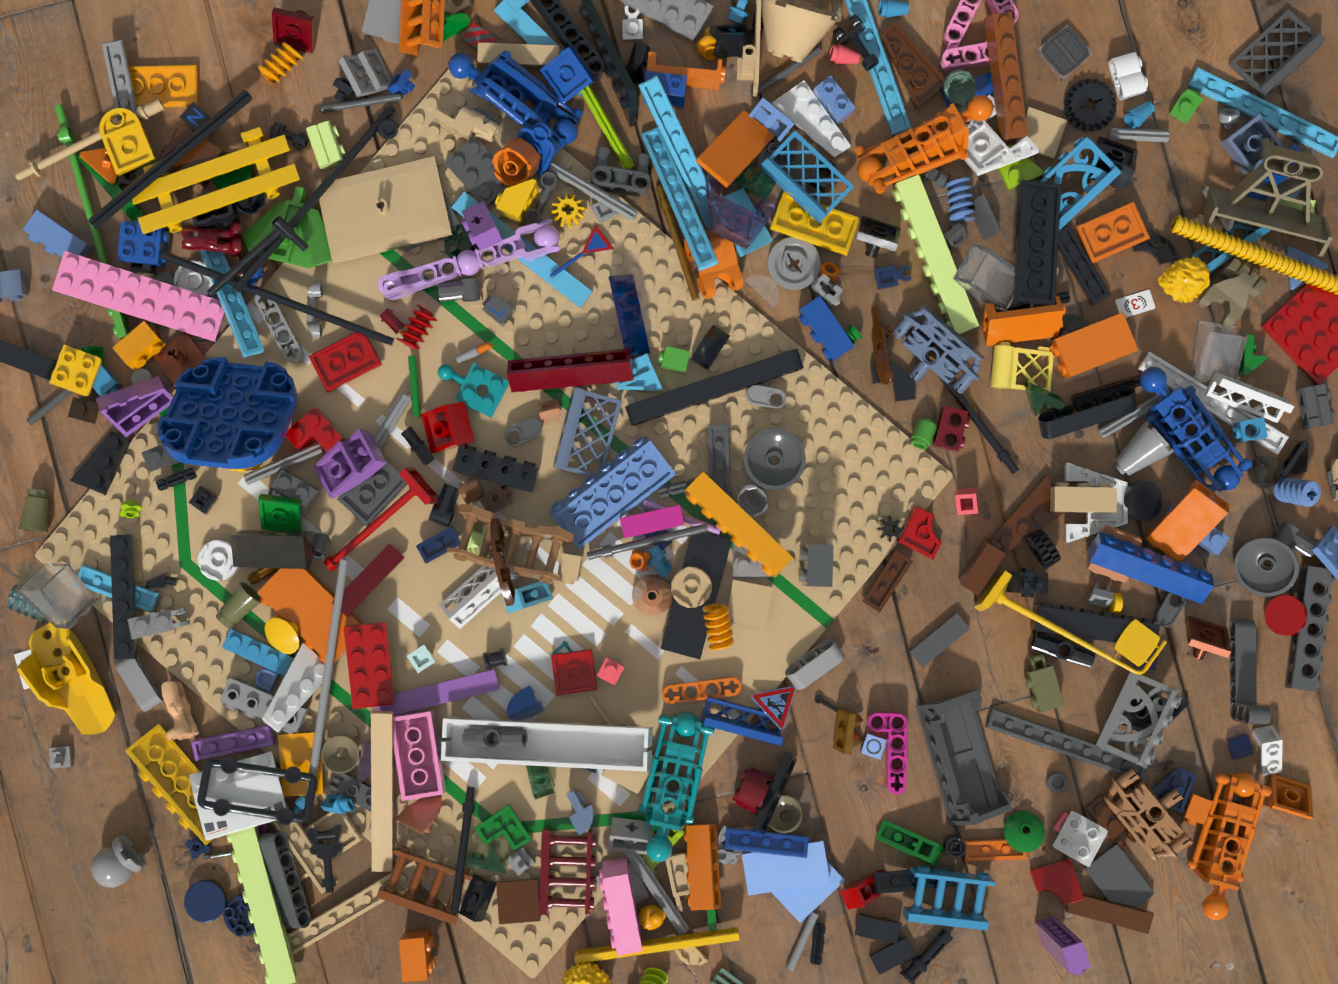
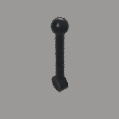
M818 695L815 697L814 700L817 704L821 703L837 713L838 708L824 701L822 696Z

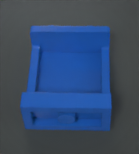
M646 71L645 81L657 75L671 106L684 109L687 76Z

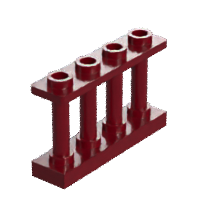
M543 827L539 915H547L549 909L553 907L585 908L586 916H589L590 910H594V897H590L591 889H595V876H591V868H595L596 855H592V847H596V835H592L593 829H588L587 836H555V833H551V828ZM555 844L587 845V857L554 856V854H551V846ZM554 865L586 866V878L554 877V875H550V867H554ZM553 886L586 887V898H553V896H549V888H553Z

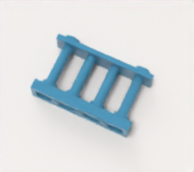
M925 865L910 867V871L915 877H918L913 905L903 909V916L908 922L988 930L989 922L981 912L986 885L996 886V882L990 874L985 872L970 874L930 869V867ZM926 878L938 880L934 905L931 907V910L923 909L922 907ZM946 881L958 882L954 907L951 912L943 911L942 909ZM966 883L978 884L974 909L971 914H965L961 911Z

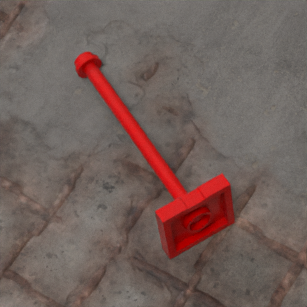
M414 467L404 468L398 473L408 484L409 490L333 557H326L324 564L330 571L336 570L339 567L338 563L341 558L347 556L414 496H418L425 505L434 504L438 501L439 496Z

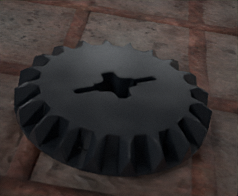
M1088 78L1080 80L1066 93L1064 99L1065 115L1069 122L1080 130H1100L1112 121L1117 111L1116 94H1113L1111 87H1108L1105 82L1098 81V79ZM1089 99L1091 102H1097L1093 109L1091 107H1084Z

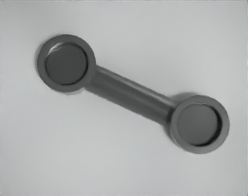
M545 172L541 176V184L544 188L535 209H531L525 214V221L528 225L543 221L541 213L550 192L555 190L558 185V179L552 172Z

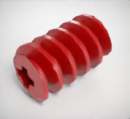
M417 304L420 311H412L416 318H408L411 325L404 324L407 332L400 331L403 339L396 338V340L411 349L420 350L421 347L417 342H425L421 335H429L426 328L432 329L433 326L430 321L437 322V318L432 312Z

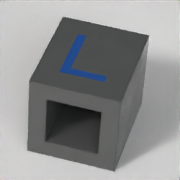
M495 293L492 297L489 295L482 304L484 306L482 308L484 313L502 327L516 312L512 306Z

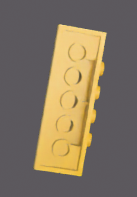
M158 724L127 748L125 752L138 766L140 778L145 783L149 781L154 786L151 789L158 798L163 797L167 801L165 807L171 814L176 812L179 815L180 819L178 822L185 830L190 828L206 846L213 839L205 840L189 775L200 771L173 740H167L166 731Z

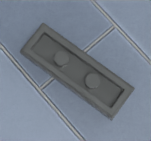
M955 613L909 652L923 668L970 628L959 614Z

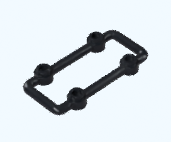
M226 757L224 760L209 759L203 766L197 803L203 809L213 810L218 816L235 813L276 819L281 825H289L292 822L305 823L312 815L317 779L311 773L301 772L296 766L280 769L241 763L234 757ZM212 767L221 768L227 774H232L237 770L283 777L289 783H297L299 780L308 781L309 785L303 815L294 814L289 808L273 811L233 805L224 798L218 799L216 802L206 801Z

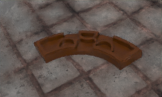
M494 518L491 519L490 523L493 560L506 606H511L515 603V588L509 568L505 567V532L500 520Z

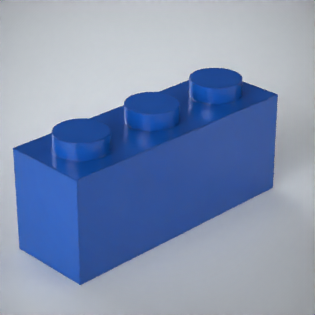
M821 296L798 311L800 322L803 326L807 325L809 327L811 338L815 343H820L823 348L821 352L827 360L831 359L834 362L854 348L853 343Z

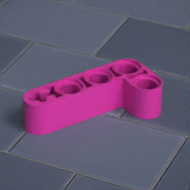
M871 712L866 718L868 727L876 732H886V787L893 794H901L906 789L907 719L899 712ZM875 716H880L881 724L878 727H873L871 724V720ZM901 717L902 723L899 727H893V718ZM899 737L902 741L901 745L898 748H893L892 740ZM895 758H900L901 765L898 768L891 767V762ZM891 772L897 774V781L900 783L896 789L891 785V783H895V776Z

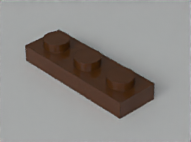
M894 550L862 602L880 613L913 560Z

